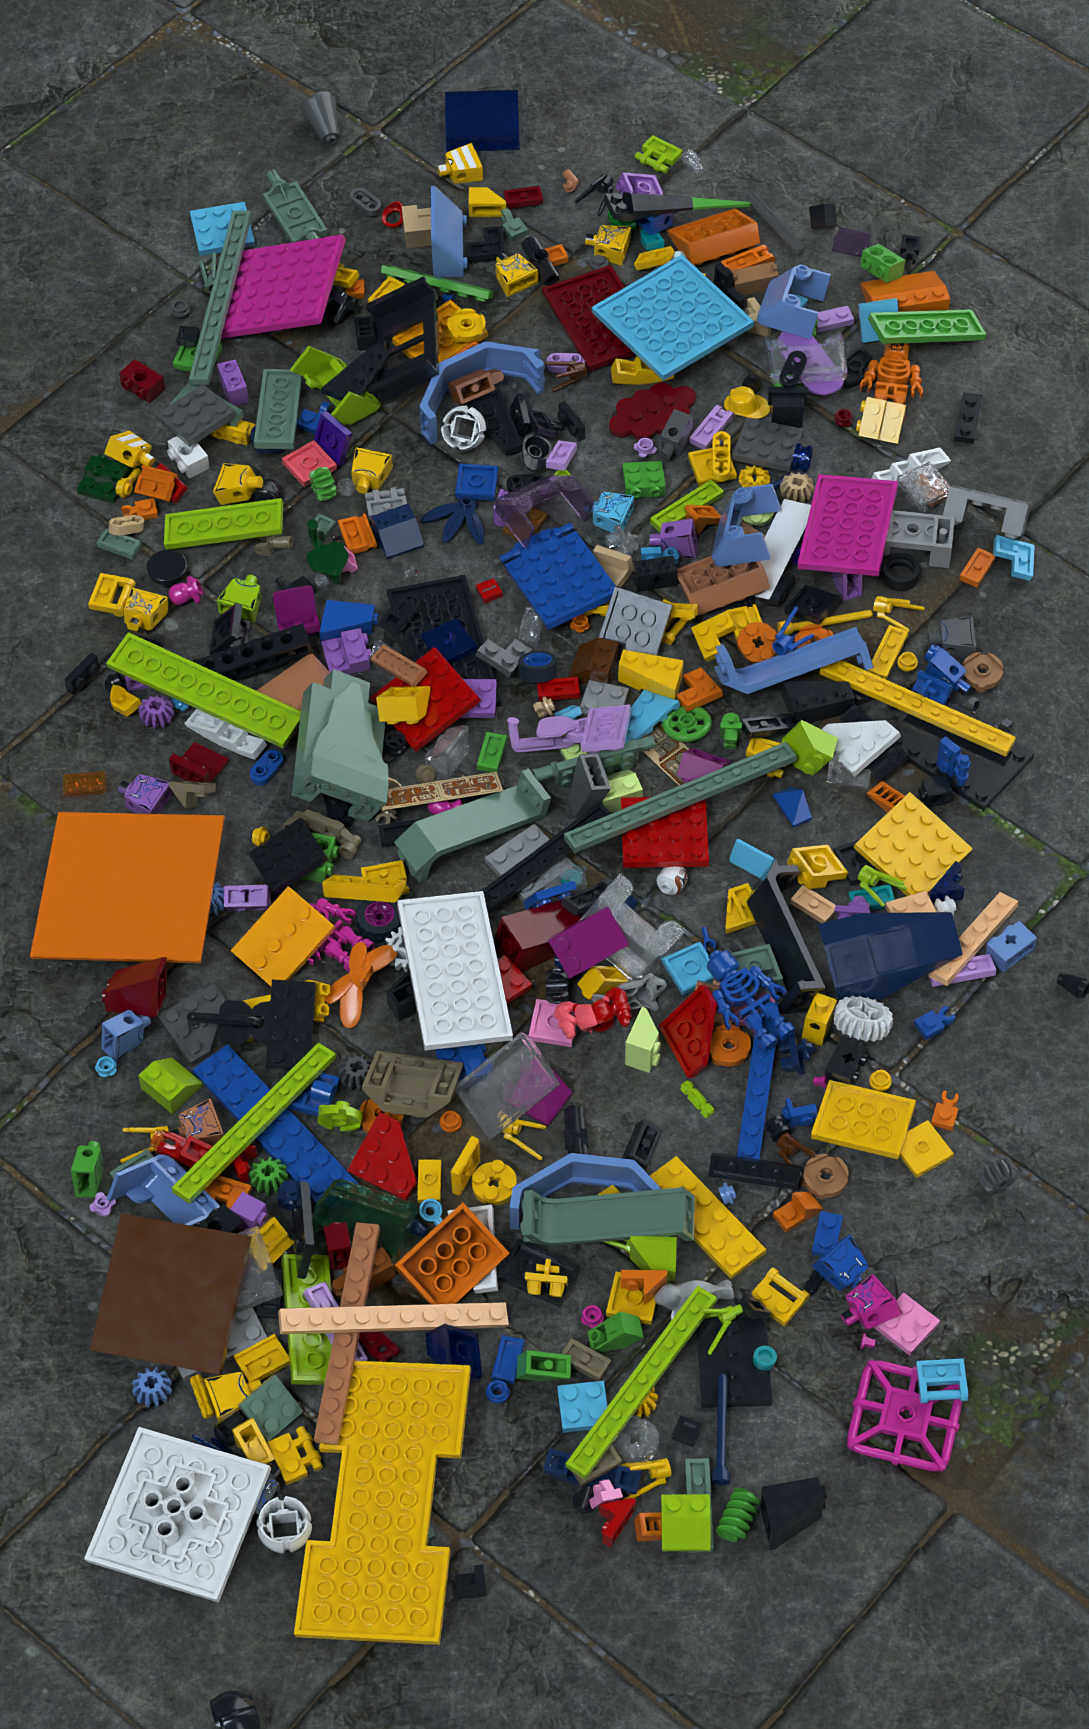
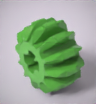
M319 467L310 472L311 487L317 500L327 501L336 496L335 481L327 467Z
M269 1156L268 1160L264 1161L260 1157V1164L253 1163V1170L249 1173L252 1179L251 1185L253 1188L256 1187L259 1193L265 1190L267 1196L270 1194V1191L278 1194V1188H280L283 1182L288 1180L287 1167L285 1164H281L279 1158L272 1161V1157Z

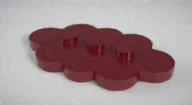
M656 383L649 390H638L633 394L632 398H623L617 402L616 415L609 421V430L616 437L624 438L632 435L637 440L642 438L652 439L656 433H662L674 409L690 415L689 408L696 403V393L690 387L680 386L673 389L672 386L666 383Z

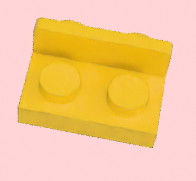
M243 420L235 427L224 424L212 432L211 436L247 446L251 440V430L254 426L256 427V424Z

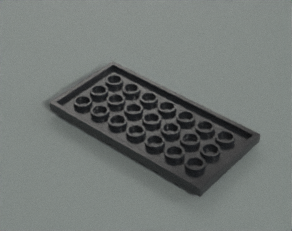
M465 575L386 590L391 610L394 609L401 597L419 605L420 608L408 625L397 634L403 656L416 662L435 647L462 679H495L491 665L476 656L478 649L485 642ZM497 688L496 707L501 706V699Z

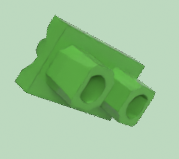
M727 713L722 718L720 739H724V749H736L737 740L741 739L742 722H740L738 715L735 713Z

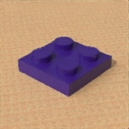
M327 411L320 414L314 441L337 466L344 465L352 433Z

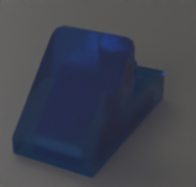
M955 861L931 889L930 900L932 903H935L936 899H940L943 902L945 896L954 901L964 898L965 888L959 885L963 877L961 874L962 864Z

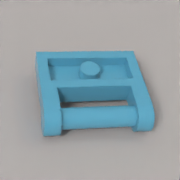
M964 1358L916 1361L920 1404L934 1400L960 1399V1401H968ZM959 1385V1390L927 1391V1386Z

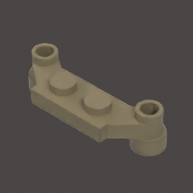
M309 809L305 812L295 811L292 817L288 818L283 824L284 829L301 817L310 831L335 837L336 842L342 844L339 847V853L346 859H352L355 856L357 848L362 842L359 836L351 834L344 827V824L338 820L330 819L319 812Z

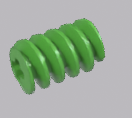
M739 1487L733 1489L734 1492L730 1495V1501L726 1505L727 1509L724 1510L723 1517L716 1528V1533L721 1538L730 1542H737L738 1538H746V1534L742 1530L748 1531L750 1529L746 1522H753V1517L750 1514H756L757 1509L754 1506H759L761 1503L754 1494Z

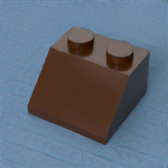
M596 638L579 645L568 678L578 677V682L588 684L589 680L609 684L619 657V642Z

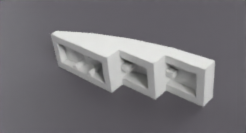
M941 448L910 454L905 461L892 463L888 470L873 473L871 479L898 481V487L916 481V478L922 474L927 476L948 465L951 460Z
M198 709L185 722L188 728L226 749L254 760L267 746L265 740L248 735V732Z

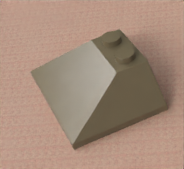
M376 1051L363 1082L362 1090L384 1112L428 1118L451 1101L463 1069V1063Z

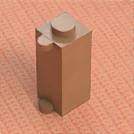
M770 262L732 270V287L741 292L743 296L766 291L769 282L779 276L776 263Z

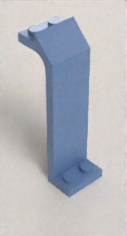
M854 627L788 651L784 655H777L744 668L734 667L724 644L716 646L718 654L715 655L718 666L714 667L722 684L749 694L850 656H855L858 665L862 664L865 670L873 668L866 642L863 641L857 628Z

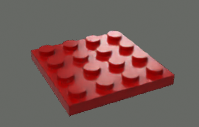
M435 647L415 662L427 671V674L416 685L430 686L426 716L415 724H407L406 721L392 724L396 730L405 735L406 742L415 752L481 702L477 694ZM395 677L373 694L370 699L377 706L376 697L389 688L412 686Z
M651 797L621 798V810ZM706 799L622 833L623 868L709 867Z

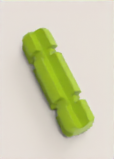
M687 1080L682 1083L680 1090L684 1095H688L687 1098L698 1110H701L700 1113L705 1118L712 1116L714 1108L710 1103H706L707 1100L697 1088H693L692 1082Z

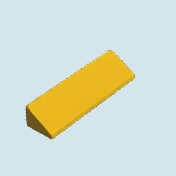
M332 875L324 880L322 885L325 897L395 903L399 899L406 881L400 879Z

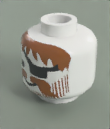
M663 867L656 879L657 885L663 893L677 895L688 881L686 870L683 867Z

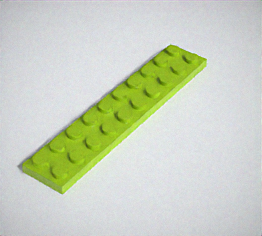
M129 632L106 663L108 668L283 749L300 725L301 711Z

